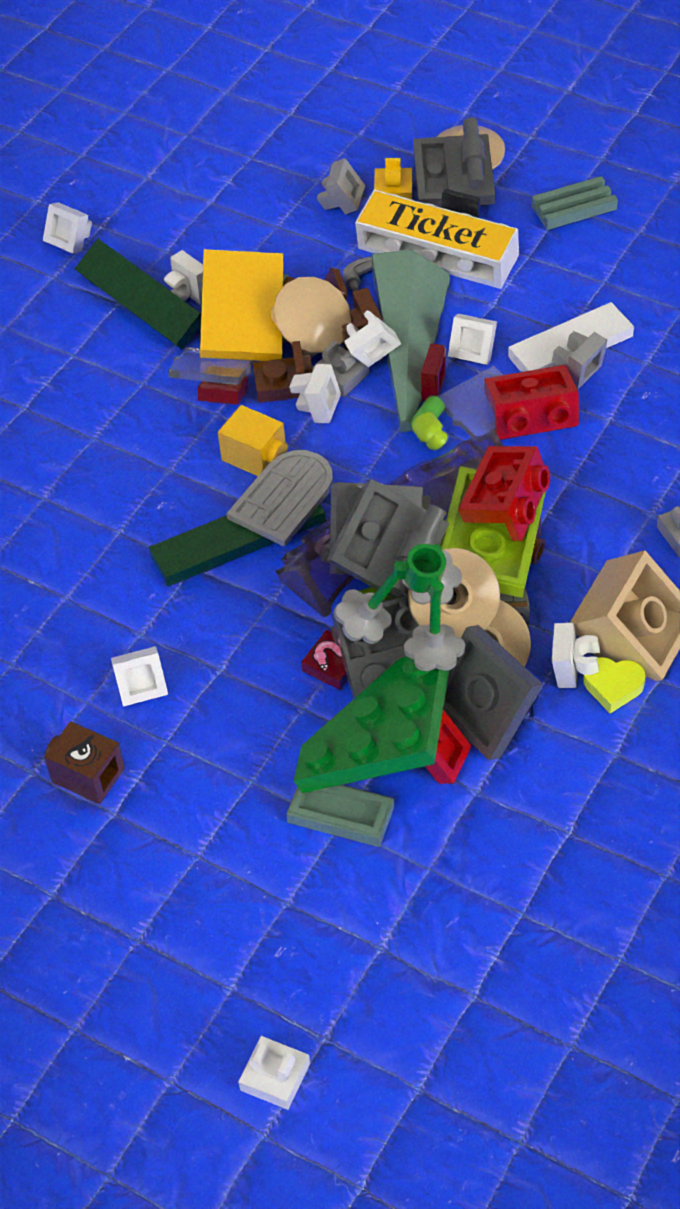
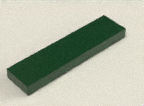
M98 238L74 268L83 277L181 350H183L201 326V313Z
M321 505L317 507L297 533L326 522L325 511ZM223 516L148 548L152 561L168 587L275 542L228 520L227 516Z

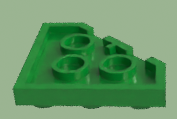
M407 656L399 658L301 745L293 780L301 793L433 765L435 763L449 670L443 671L435 668L431 671H421L416 668L414 659Z

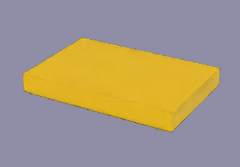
M204 249L200 358L256 361L282 359V334L272 321L270 313L275 305L277 294L283 288V254Z

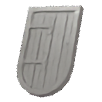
M292 450L280 454L266 466L226 513L227 519L285 547L329 494L331 484L333 483L332 468L325 458L311 451Z

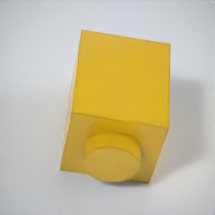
M243 405L238 407L218 431L221 460L256 476H259L272 460L280 454L286 453L288 445L285 442L283 422Z

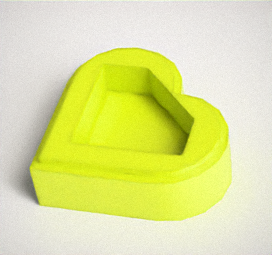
M597 657L598 673L593 675L583 674V683L586 689L610 714L639 696L643 692L646 678L644 669L638 663L630 660L615 663L605 657Z

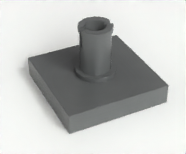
M479 625L466 627L461 637L465 643V652L460 657H457L456 666L449 670L443 710L464 737L490 761L502 757L543 684Z

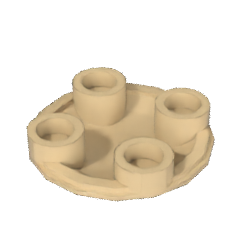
M298 277L286 283L277 294L275 305L270 313L272 321L276 324L283 337L291 344L292 341H300L302 354L310 355V357L322 353L333 341L338 342V345H340L343 341L342 326L351 323L349 305L341 291L328 281L316 277Z

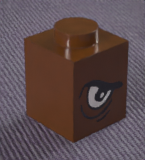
M72 721L68 723L60 735H56L50 741L44 756L52 783L99 805L125 769L119 742Z

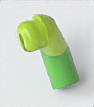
M433 395L425 400L413 416L411 429L420 442H425L431 450H437L447 442L448 436L442 430L443 425L438 420L445 409V404L439 397Z

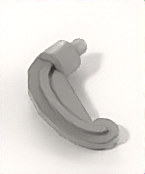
M372 256L358 259L349 263L344 268L343 279L348 289L352 291L359 289L361 283L359 276L373 269Z

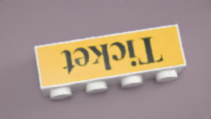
M373 190L355 222L358 249L375 254L412 249L447 271L449 275L502 289L519 256L517 228L378 190Z

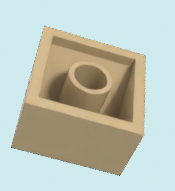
M645 550L607 560L570 623L574 624L575 634L578 637L584 635L598 637L600 653H593L596 657H605L615 663L623 660L634 661L642 666L646 677L655 681L663 680L680 649V590Z

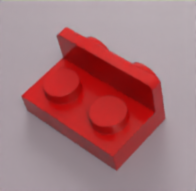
M566 365L484 378L485 394L494 413L495 433L499 440L576 427L579 424L578 389Z
M488 446L458 508L463 522L505 523L511 540L522 541L529 524L534 522L536 508L540 499L550 485V471L547 465H544L538 447Z

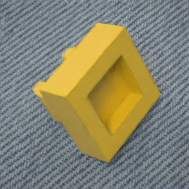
M385 158V168H375L374 190L396 194L412 200V168H401V158Z

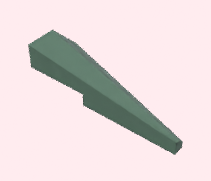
M412 249L372 254L373 280L379 312L383 322L396 333L401 342V345L386 355L401 433L412 431L411 420L418 411L419 404L422 402L421 371L430 343L436 344L441 313H443L447 288L450 286V276L447 271Z

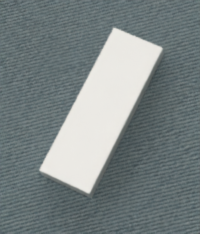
M610 302L509 346L508 357L521 372L554 367L557 365L552 361L554 350L558 346L563 347L567 351H574L567 347L568 337L573 331L587 337L596 332L608 340L606 348L633 337L634 326Z

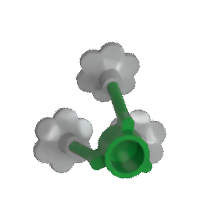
M418 544L413 547L408 553L406 561L395 562L392 573L375 594L370 592L362 594L354 589L348 590L343 595L342 602L334 608V618L343 625V633L348 639L352 641L363 639L369 644H376L382 639L383 632L391 625L392 621L390 614L383 609L382 601L399 580L402 579L404 586L411 589L412 599L416 603L421 605L430 603V624L428 626L421 625L413 630V637L404 644L405 655L414 659L416 668L421 671H431L435 668L443 671L451 670L457 664V657H460L465 652V643L461 638L455 636L453 628L440 624L441 605L448 603L452 599L453 589L460 585L462 573L459 568L452 565L451 555L447 551L442 550L439 544Z

